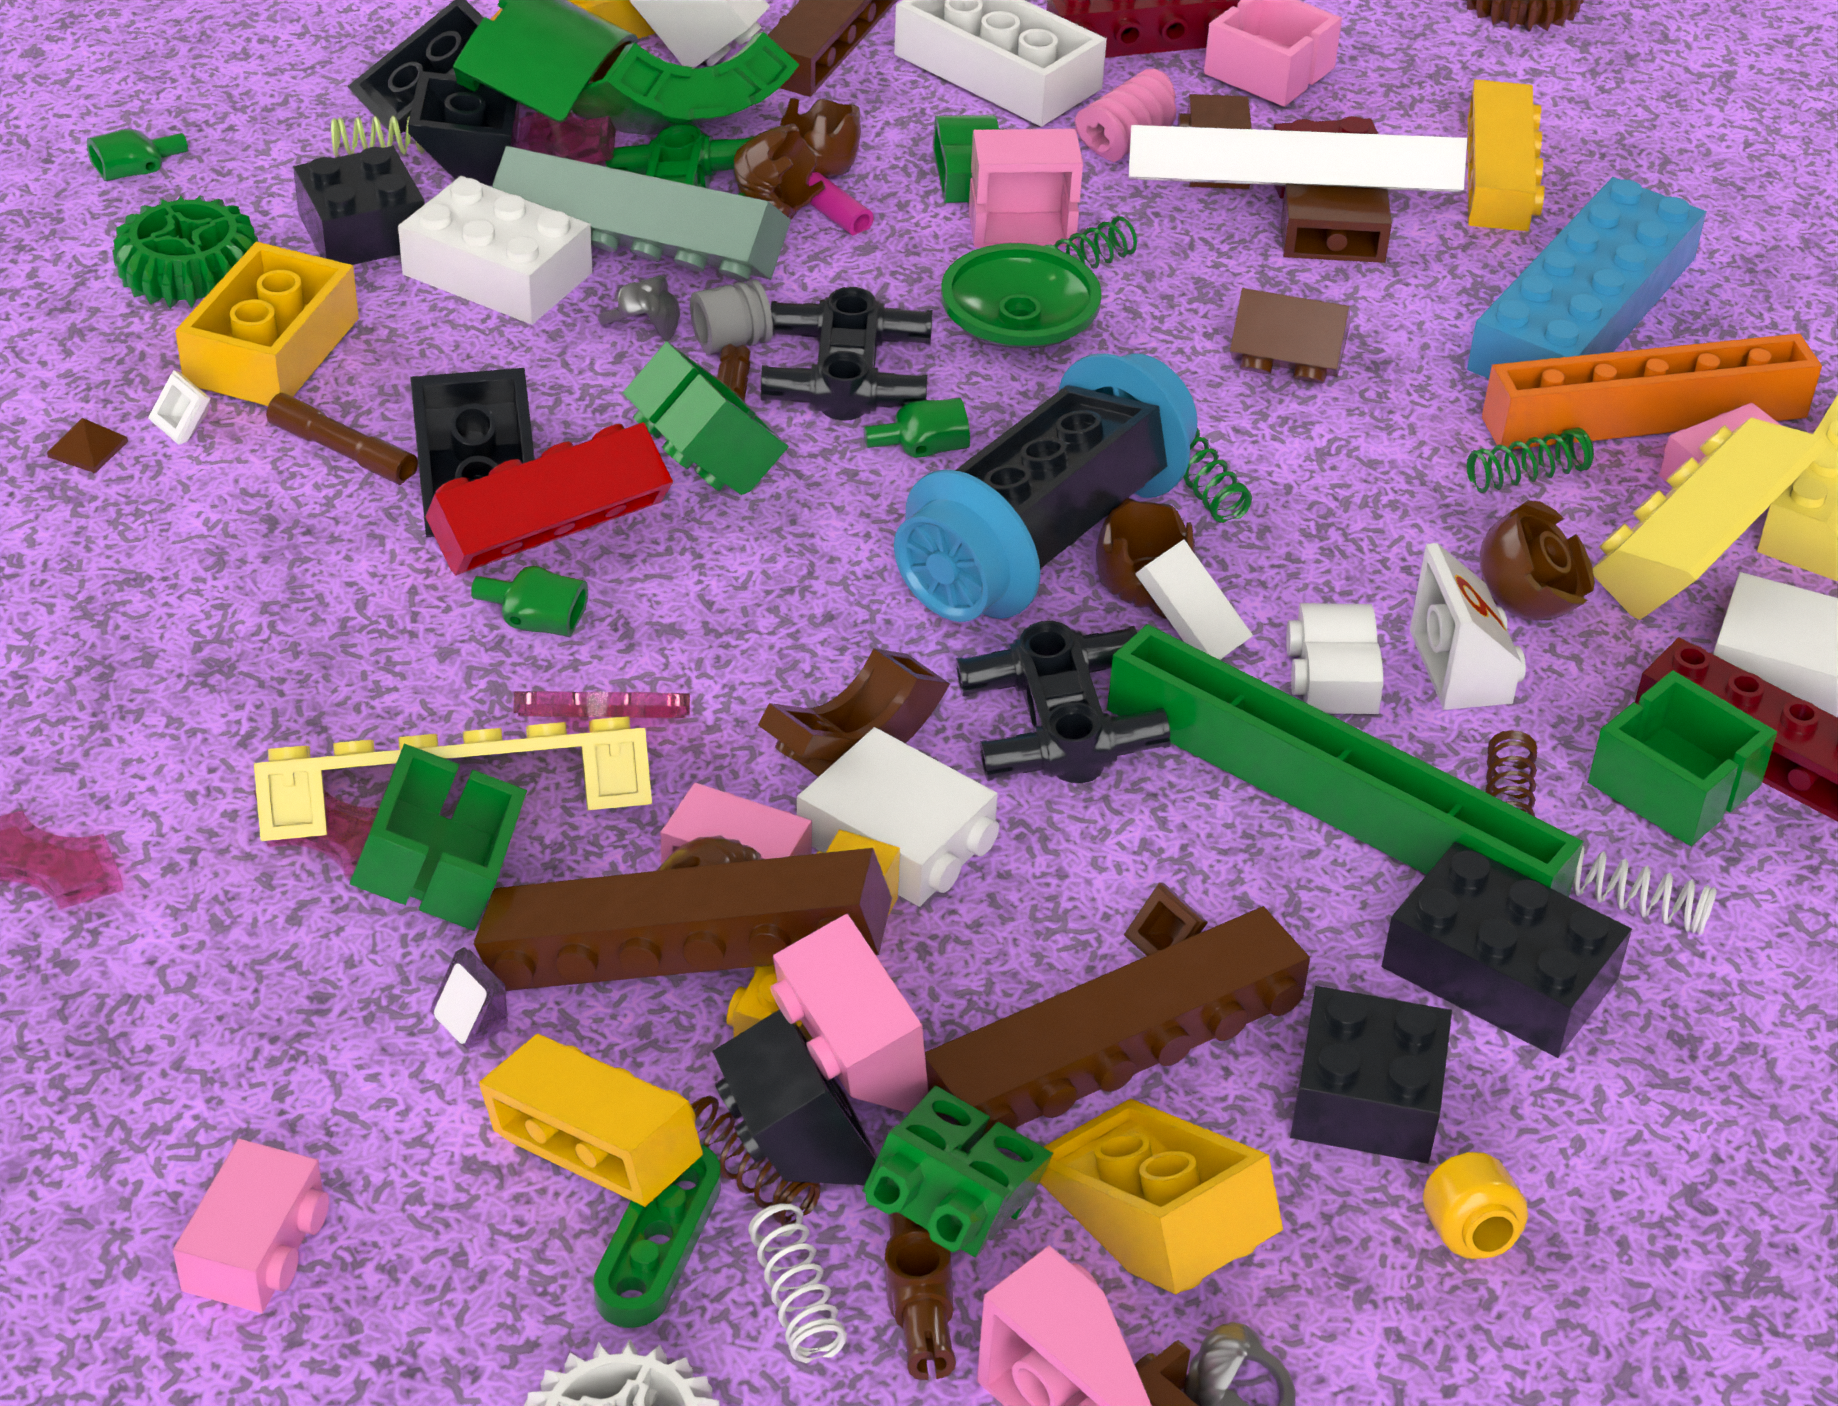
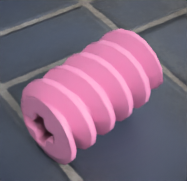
M1145 69L1077 113L1074 121L1081 141L1107 160L1112 162L1120 160L1125 154L1130 153L1131 125L1172 126L1176 119L1173 84L1166 73L1157 69Z

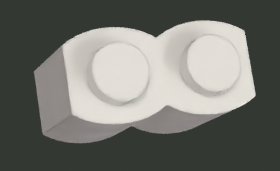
M1300 603L1298 620H1288L1286 632L1287 655L1299 657V659H1293L1292 695H1303L1305 703L1329 714H1379L1384 682L1380 647L1377 643L1376 619L1372 604Z

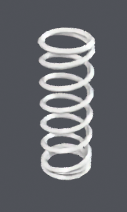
M1582 846L1573 880V889L1577 896L1583 894L1585 886L1592 882L1597 872L1595 896L1598 903L1605 901L1607 893L1614 888L1620 877L1617 904L1620 910H1624L1627 908L1629 900L1636 895L1642 884L1639 910L1644 918L1649 915L1651 907L1658 902L1664 891L1661 916L1665 925L1671 922L1673 914L1680 909L1687 896L1684 927L1687 932H1697L1698 935L1704 933V928L1709 919L1717 893L1715 887L1704 886L1692 924L1690 925L1695 892L1693 879L1688 881L1683 887L1673 907L1672 914L1668 917L1673 882L1671 873L1664 875L1651 899L1650 907L1646 910L1651 873L1649 866L1647 865L1642 868L1629 893L1628 900L1624 903V891L1628 872L1627 859L1625 858L1620 861L1607 886L1606 893L1601 896L1606 854L1604 851L1598 854L1585 879L1584 886L1580 889V876L1585 851L1584 846Z
M780 1203L761 1210L753 1217L749 1224L751 1241L758 1248V1261L765 1268L764 1280L772 1288L771 1300L776 1307L780 1308L778 1320L787 1329L785 1337L792 1357L803 1363H809L813 1359L820 1357H833L843 1348L847 1341L845 1327L841 1322L835 1320L838 1317V1309L835 1306L824 1304L831 1295V1289L826 1285L818 1284L824 1270L820 1265L810 1263L816 1256V1249L813 1245L804 1243L809 1236V1229L805 1225H801L803 1212L795 1205ZM791 1210L796 1214V1222L793 1224L778 1227L767 1236H761L757 1232L763 1220L773 1213ZM797 1229L802 1232V1237L788 1246L778 1248L766 1246L774 1237L790 1236ZM775 1249H782L769 1262L766 1260L764 1251L770 1252ZM798 1249H807L809 1251V1257L794 1266H773L779 1258L789 1252ZM781 1269H789L774 1282L771 1271L777 1272ZM806 1269H814L817 1272L814 1279L801 1286H780L786 1278L796 1272ZM798 1288L783 1303L781 1302L778 1291L784 1292L788 1289ZM820 1289L824 1292L820 1300L806 1307L796 1308L788 1306L794 1298L807 1291ZM806 1308L790 1323L786 1319L785 1311L791 1312L796 1309ZM820 1310H829L831 1312L829 1319L812 1320L801 1327H795L802 1318ZM832 1330L838 1333L833 1342L820 1348L810 1349L799 1345L803 1339L816 1332ZM828 1351V1353L824 1354L823 1356L815 1358L807 1357L808 1355L814 1352Z

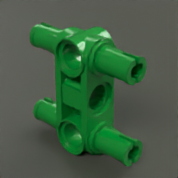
M691 124L672 125L662 130L655 139L650 141V144L624 147L607 146L605 153L606 167L709 189L711 176H715L716 171L734 169V158L737 150L754 136L750 138L714 140L707 133L701 134L697 126ZM739 193V194H737V195H741V196H746L745 193Z

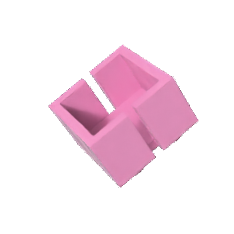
M1241 0L1238 2V7L1232 6L1209 23L1204 74L1285 107L1306 91L1308 84H1315L1335 68L1342 17L1299 0Z
M1076 129L973 130L969 218L974 248L1005 243H1027L1041 246L1047 244L1054 245L1057 240L1069 239L1072 234L1077 233L1079 217L1077 202H1080L1083 160ZM1077 238L1072 241L1075 245Z

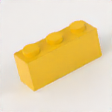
M538 1033L478 1082L492 1128L496 1133L509 1142L644 1207L703 1155L695 1126L696 1116L689 1101L673 1090L666 1091L635 1077L624 1068H614L585 1055L575 1046H565Z

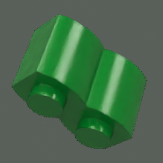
M995 115L935 116L933 155L937 172L939 173L944 203L969 202L970 179L972 178L973 130L1006 129L999 128Z

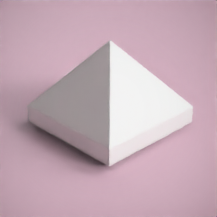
M173 370L148 419L178 445H181L190 439L206 417L210 397L183 374Z

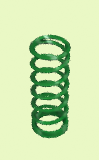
M1117 216L1111 222L1100 223L1097 228L1089 227L1082 234L1074 233L1069 239H1060L1054 245L1047 244L1045 246L1061 251L1058 246L1067 244L1066 253L1070 255L1071 246L1078 254L1080 261L1085 264V260L1088 261L1084 249V240H1086L1094 252L1096 261L1095 264L1090 262L1089 264L1091 268L1097 269L1100 263L1099 254L1104 258L1099 247L1098 234L1105 240L1110 252V257L1108 259L1104 258L1106 263L1112 262L1114 258L1113 249L1116 250L1115 245L1121 247L1115 231L1119 234L1124 246V252H1118L1119 256L1123 258L1127 254L1131 255L1135 252L1137 248V235L1134 227L1127 219ZM1118 221L1126 223L1132 233L1133 247L1128 250L1124 234L1116 226ZM1105 226L1109 227L1108 237L1100 231ZM1095 232L1094 243L1086 237L1087 234ZM1076 238H1081L1080 249L1072 242Z
M1578 427L1564 430L1559 436L1553 433L1547 434L1542 440L1532 437L1525 444L1521 441H1514L1508 448L1501 444L1496 445L1491 452L1484 448L1474 450L1467 459L1469 481L1475 484L1478 492L1486 493L1491 479L1493 480V461L1499 476V484H1496L1493 480L1494 488L1500 490L1504 483V474L1501 464L1494 454L1499 450L1506 451L1504 460L1505 472L1510 476L1509 458L1511 457L1516 470V480L1514 481L1510 476L1511 484L1517 486L1521 480V469L1516 456L1511 450L1514 447L1520 446L1523 447L1521 456L1522 468L1527 472L1526 454L1528 453L1533 465V476L1531 477L1528 472L1527 474L1529 481L1535 482L1538 476V464L1535 455L1529 448V445L1535 442L1540 444L1538 459L1539 465L1543 468V450L1545 449L1551 469L1550 473L1546 472V477L1552 478L1556 465L1552 451L1546 444L1549 439L1557 440L1555 456L1556 461L1560 464V446L1562 445L1564 448L1568 467L1567 469L1563 468V473L1569 474L1574 464L1572 458L1577 461L1574 450V437L1577 438L1584 452L1583 464H1580V466L1575 465V469L1578 471L1588 470L1594 459L1593 444L1586 431ZM1483 454L1489 455L1488 462ZM1478 456L1484 465L1486 473L1484 488H1479L1476 484L1475 462Z
M1197 428L1195 438L1190 444V450L1194 448L1197 442L1204 444V450L1197 452L1189 460L1186 473L1183 476L1185 483L1193 489L1195 496L1202 500L1205 509L1210 511L1211 516L1218 523H1225L1231 519H1240L1251 506V492L1244 484L1237 483V475L1232 471H1227V463L1224 460H1218V451L1209 448V441L1205 437H1200V431ZM1207 453H1211L1214 460L1203 466L1197 474H1192L1196 475L1192 483L1189 478L1191 476L1189 474L1191 464L1198 463ZM1216 464H1220L1223 467V472L1217 474L1205 485L1206 488L1202 495L1198 489L1203 487L1198 486L1200 476L1206 475ZM1225 476H1230L1233 481L1232 484L1220 490L1215 497H1210L1214 499L1211 505H1209L1208 491L1210 487L1219 484ZM1235 492H1242L1241 497L1236 503L1225 508L1235 509L1244 500L1243 504L1234 513L1230 514L1237 516L1231 519H1223L1227 516L1218 515L1217 511L1223 510L1218 509V506L1225 497Z

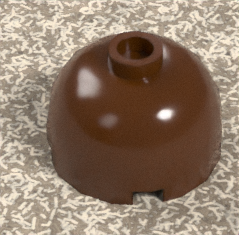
M1528 500L1502 517L1489 528L1480 550L1481 580L1486 583L1494 603L1523 620H1552L1563 616L1588 601L1584 599V596L1592 592L1595 585L1592 564L1584 544L1577 534L1568 539L1566 538L1562 530L1556 525L1564 520V518L1555 509L1543 502Z

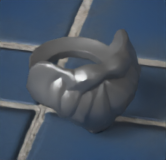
M659 275L642 280L640 283L632 282L624 285L618 293V309L597 314L600 324H607L647 313L663 340L669 341L678 326L680 309L677 298L668 292L666 278Z
M1230 1322L1229 1324L1217 1326L1210 1335L1205 1337L1199 1352L1190 1362L1184 1390L1187 1397L1198 1406H1249L1236 1393L1227 1389L1243 1359L1260 1363L1274 1376L1280 1390L1278 1406H1295V1387L1290 1373L1277 1357L1263 1348L1259 1335L1247 1325Z

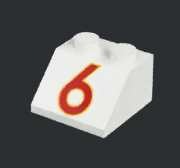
M1438 543L1426 544L1410 632L1443 710L1513 704L1517 683L1522 682L1525 677L1526 664L1522 649L1519 646H1514L1507 631V619L1503 608L1496 607L1486 583Z

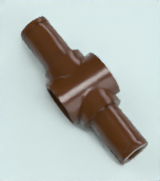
M894 1212L888 1215L891 1238L887 1241L884 1258L888 1307L897 1324L904 1329L908 1356L906 1363L909 1374L915 1379L929 1380L927 1360H933L936 1379L944 1378L952 1373L956 1365L948 1325L954 1311L951 1251L930 1240V1234L926 1228L902 1214Z

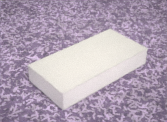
M1182 540L1135 573L1185 643L1221 660L1253 636L1185 540Z

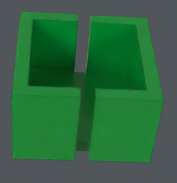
M668 341L663 344L622 392L638 409L633 416L638 424L644 422L649 433L657 439L664 435L666 442L662 446L663 450L686 469H689L693 463L697 464L694 469L696 473L718 491H721L727 485L740 495L749 493L789 447L729 386Z
M1672 670L1641 695L1639 705L1633 702L1601 728L1587 783L1687 845L1693 846L1723 819L1725 811L1732 812L1762 785L1777 731Z
M404 743L349 885L406 905L409 896L421 900L419 911L475 931L497 882L527 790L472 769L451 819L443 817L439 814L460 764Z

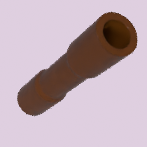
M279 393L273 397L268 405L266 417L269 423L306 441L317 442L356 461L362 468L395 484L401 485L417 471L418 459L414 454L378 437L367 436L327 417L323 411L292 396Z

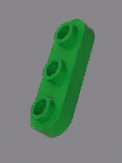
M700 1144L703 1155L646 1207L630 1201L594 1274L595 1305L599 1314L609 1323L624 1328H636L655 1321L664 1312L721 1191L720 1162L716 1154L708 1147ZM689 1181L696 1184V1186L683 1190L675 1184ZM655 1235H664L670 1238L668 1242L663 1244H656L648 1239ZM630 1290L639 1291L643 1294L634 1298L620 1296L622 1293Z

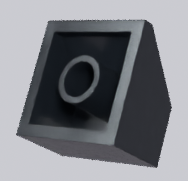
M420 71L408 122V134L455 180L463 176L475 179L487 186H492L506 146L516 148L520 103L482 83L474 92L458 84L455 75Z
M779 1009L712 1051L724 1076L723 1079L715 1083V1087L733 1117L737 1120L743 1116L744 1121L734 1126L745 1149L756 1163L767 1157L784 1181L865 1186L878 1156L843 1089L835 1078L829 1081L826 1080L817 1068L807 1048V1042L809 1041L796 1022L790 1024Z

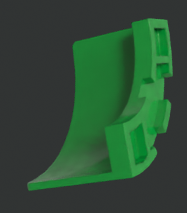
M499 0L498 7L503 10L494 21L486 17L483 18L463 48L453 68L458 84L476 92L480 83L530 109L561 123L567 119L583 90L608 56L624 42H629L630 44L635 42L637 44L638 38L631 32L569 0Z
M764 32L755 34L737 54L728 60L705 68H692L667 62L647 52L634 42L625 46L603 79L590 83L585 87L572 111L591 122L612 130L639 135L659 134L662 130L672 125L691 124L696 126L755 105L777 91L800 64Z

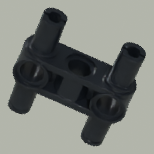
M858 287L837 289L829 297H825V300H820L819 304L771 302L773 336L778 334L818 338L820 346L818 363L812 364V368H781L762 365L761 401L783 400L810 403V408H815V411H822L824 415L835 420L846 421L860 418L864 414H870L871 411H876V407H903L911 402L926 400L928 375L879 372L878 368H875L877 346H882L883 341L916 342L931 345L933 310L918 311L885 308V303L875 300V296L870 291Z
M1040 621L1024 629L1020 639H1015L1013 643L1008 644L1007 650L967 658H956L957 677L963 697L978 692L1015 687L1016 691L1023 692L1034 727L1033 732L991 741H980L981 760L987 781L994 780L997 777L1041 770L1043 775L1048 774L1049 777L1057 776L1066 782L1086 783L1099 777L1104 767L1111 766L1112 762L1117 761V756L1153 748L1170 747V727L1163 707L1156 708L1153 711L1110 718L1108 713L1102 712L1090 676L1092 672L1112 668L1113 655L1137 634L1135 626L1110 632L1082 635L1080 631L1075 632L1074 629H1070L1061 622Z

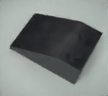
M454 0L347 87L374 116L379 118L380 123L388 132L390 118L393 115L397 118L400 133L406 132L407 119L411 113L420 71L455 75L453 65L484 17L466 0Z
M525 368L410 377L426 537H435L425 516L436 494V490L443 484L461 477L468 478L469 482L488 476L489 472L496 466L509 460L519 459L522 464L535 460Z

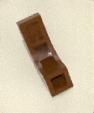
M873 648L856 678L834 699L813 708L769 703L758 726L778 739L775 747L779 752L797 761L819 777L874 727L903 743L908 742L933 713L950 683L906 653Z

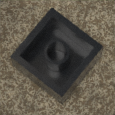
M394 146L385 148L370 147L360 153L335 158L320 157L310 163L293 166L298 214L320 257L354 265L401 255L398 225L425 205V200Z
M1315 986L1290 1138L1429 1164L1441 1112L1452 1010Z

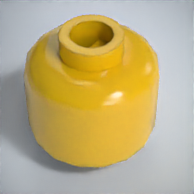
M1466 1152L1444 1161L1436 1167L1427 1179L1422 1194L1425 1213L1441 1240L1451 1252L1466 1259H1486L1506 1252L1525 1230L1529 1216L1526 1198L1500 1160L1484 1152Z

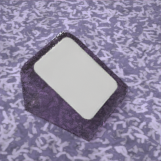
M463 947L455 952L434 998L430 1012L466 1049H471L507 1028L505 984L470 949L467 950Z

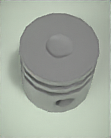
M757 279L746 281V283H735L733 286L729 284L692 293L690 298L692 326L695 337L706 355L720 353L724 346L728 344L738 347L742 344L746 346V343L748 346L758 344L759 341L760 343L771 341L773 335L772 313L766 292Z

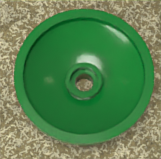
M1027 243L996 244L973 250L961 256L949 266L941 283L942 305L948 316L957 325L980 340L1011 348H1040L1069 340L1094 322L1100 311L1102 296L1101 286L1096 275L1083 262L1057 249Z

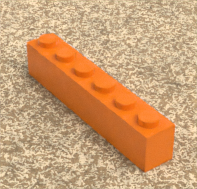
M1800 333L1493 364L1491 366L1482 419L1496 445L1501 444L1507 448L1514 441H1521L1525 444L1532 437L1542 440L1547 434L1553 433L1559 436L1564 430L1578 427L1586 431L1591 441L1678 432L1749 403L1755 404L1775 421L1802 419L1808 417L1822 364ZM1574 437V443L1579 442L1577 438ZM1549 439L1546 444L1548 446L1556 445L1557 440ZM1536 442L1531 443L1529 445V448L1539 447L1540 444ZM1517 446L1513 449H1521L1523 447Z

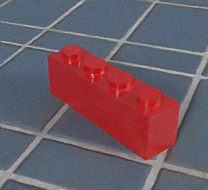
M644 422L628 428H624L623 424H614L597 432L590 441L575 446L570 441L556 444L541 454V458L523 464L519 459L506 461L493 468L488 476L471 482L466 477L451 480L436 490V494L425 517L450 570L456 576L658 504L663 501L673 480Z

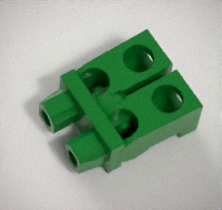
M935 1085L901 1123L889 1131L862 1191L866 1193L867 1203L888 1215L898 1212L926 1228L930 1234V1240L952 1253L961 1249L976 1258L984 1249L987 1241L992 1240L1010 1217L1017 1220L1023 1214L1054 1153L999 1121L981 1138L990 1116ZM935 1112L947 1114L955 1118L963 1126L946 1122L937 1116ZM997 1148L1014 1152L1025 1162L1013 1160L1002 1154Z

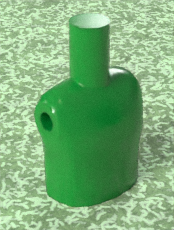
M127 128L87 138L89 160L104 181L157 172L162 167V158L188 151L187 140L183 133L151 140L141 131Z
M960 397L911 402L897 411L895 423L865 426L863 430L867 448L900 444L904 452L914 458L928 457L937 453L970 447L969 423L965 406Z
M529 566L523 568L512 582L476 576L472 583L471 596L476 600L502 604V617L513 628L571 637L586 610L588 584L583 580L552 573L542 567Z

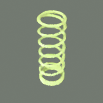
M393 115L389 122L387 145L388 147L392 145L395 130L399 149L405 155L411 136L408 134L410 116L407 119L406 148L404 149L398 121ZM358 116L354 121L352 151L349 146L343 119L339 117L338 119L333 118L331 120L332 147L335 157L339 155L338 148L341 134L348 155L354 154V149L358 142V132L363 149L368 148L362 121ZM374 116L371 126L370 147L375 145L377 130L380 146L385 148L379 118ZM415 141L418 151L423 154L425 152L424 149Z

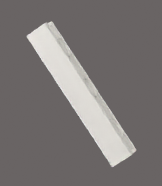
M1131 125L1129 179L1261 185L1304 184L1388 190L1460 192L1464 190L1467 138Z

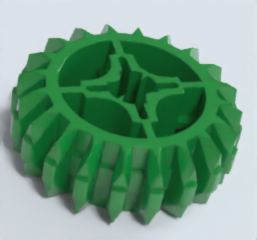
M202 195L194 200H184L180 196L178 200L170 202L160 199L159 205L154 207L143 205L140 208V214L127 215L125 224L116 228L117 237L113 240L115 249L112 250L118 277L121 279L123 287L131 288L133 297L146 295L150 305L164 298L170 309L178 300H186L189 306L193 308L196 299L205 298L256 241L258 242V237L255 236L250 217L241 214L238 206H225L222 199L207 202Z

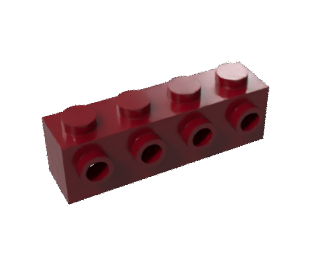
M1047 0V11L1106 38L1105 58L1207 48L1209 23L1232 6L1238 7V2L1241 0Z
M1680 637L1642 673L1635 703L1638 705L1641 695L1673 670L1776 730V739L1762 783L1838 822V717Z

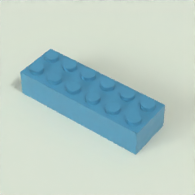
M1612 177L1476 321L1467 370L1489 379L1493 364L1614 352L1694 261L1707 211L1691 206L1681 198L1667 197L1645 189L1635 181Z

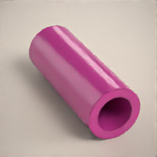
M818 172L812 173L809 186L822 180L825 184V189L815 196L809 204L852 236L870 229L874 216L868 208Z

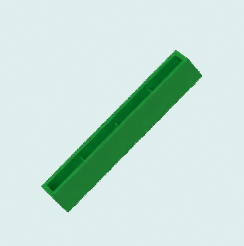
M1146 624L1113 655L1107 710L1115 715H1132L1163 707L1169 722V738L1172 744L1426 875L1456 841L1569 897L1584 841L1149 624Z

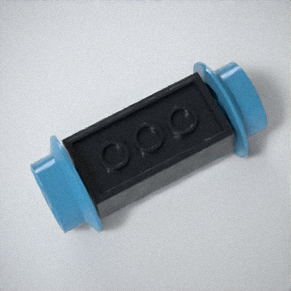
M1098 353L1085 356L1068 368L1061 379L1059 390L1055 395L956 470H938L922 477L915 483L908 495L905 509L906 521L899 526L894 538L896 563L902 578L911 592L932 612L957 622L971 621L981 614L995 619L1009 618L1025 610L1037 595L1042 567L1068 546L1074 544L1079 537L1100 520L1107 517L1124 499L1129 498L1134 493L1142 498L1161 496L1173 489L1182 480L1189 464L1190 444L1195 438L1198 423L1193 398L1184 382L1166 364L1148 355L1132 353L1120 357L1113 354Z

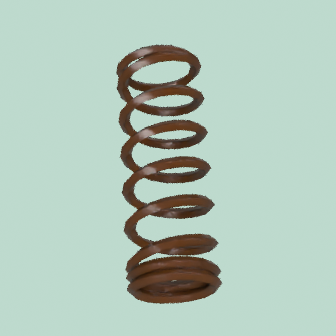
M1502 731L1494 735L1488 744V770L1486 775L1488 784L1485 792L1494 797L1499 794H1506L1504 792L1509 790L1523 792L1520 795H1506L1516 799L1528 797V805L1519 801H1506V803L1522 807L1520 810L1528 812V814L1535 817L1532 808L1536 802L1533 794L1536 788L1533 778L1537 772L1534 764L1538 753L1536 741L1530 735L1521 731ZM1507 739L1520 740V741H1509V742L1501 743V744H1499L1498 746H1496L1499 742H1501V741H1503V740H1507ZM1508 746L1525 747L1530 752L1527 758L1521 756L1499 758L1496 755L1498 751ZM1518 760L1512 762L1518 765L1510 767H1515L1519 770L1529 767L1530 774L1521 771H1506L1498 774L1495 769L1497 766H1509L1502 764L1503 762ZM1518 775L1524 777V779L1510 780L1504 777ZM1499 779H1506L1517 784L1529 782L1530 787L1529 790L1520 786H1506L1498 789L1495 783Z
M713 1096L699 1098L691 1104V1107L695 1110L696 1120L702 1111L712 1104L710 1116L700 1129V1131L709 1128L703 1143L706 1147L723 1141L730 1134L736 1121L730 1112L720 1115L714 1121L719 1108V1102ZM730 1118L725 1130L714 1142L709 1144L718 1126L725 1119ZM735 1131L721 1152L719 1162L723 1178L728 1180L737 1179V1187L740 1192L745 1194L754 1193L756 1204L762 1208L780 1203L791 1204L793 1199L803 1189L810 1186L808 1194L799 1208L801 1211L805 1209L803 1216L811 1213L820 1197V1183L792 1182L783 1191L789 1181L782 1179L774 1192L772 1202H765L760 1197V1188L774 1183L780 1177L776 1170L761 1185L765 1175L773 1166L770 1161L761 1169L754 1188L744 1185L742 1175L747 1171L757 1169L765 1159L758 1163L754 1162L744 1171L751 1157L746 1152L739 1164L737 1174L727 1171L725 1160L740 1155L745 1150L744 1145L741 1143L727 1157L732 1144L738 1138ZM787 1210L773 1213L772 1216L775 1221L784 1226L796 1222V1219L792 1220L795 1213L785 1217Z

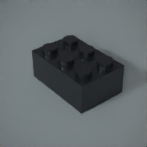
M1455 841L1392 915L1381 967L1559 1058L1618 980L1632 928Z

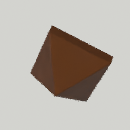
M81 418L47 452L48 458L96 473L128 443V437Z
M1159 882L1124 933V936L1148 956L1201 933L1208 921L1165 883Z

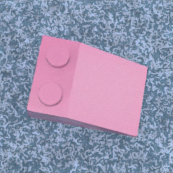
M845 914L774 954L773 959L778 982L770 986V989L787 1021L793 1024L801 1020L813 1039L807 1042V1048L817 1068L826 1080L829 1081L838 1076L851 1097L910 1113L928 1094L922 1024L849 915Z
M1049 1245L984 1295L977 1382L1003 1406H1152L1104 1291L1099 1288L1094 1277L1081 1265L1071 1264Z

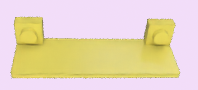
M627 716L589 721L590 733L567 735L566 722L528 725L526 726L527 738L503 740L502 728L463 731L464 744L438 746L437 734L398 737L399 750L375 752L374 740L333 743L334 756L311 758L310 746L268 749L269 762L254 763L260 840L269 841L328 835L322 770L396 764L404 743L444 759L581 747L587 810L652 804L645 728L631 729L630 717Z

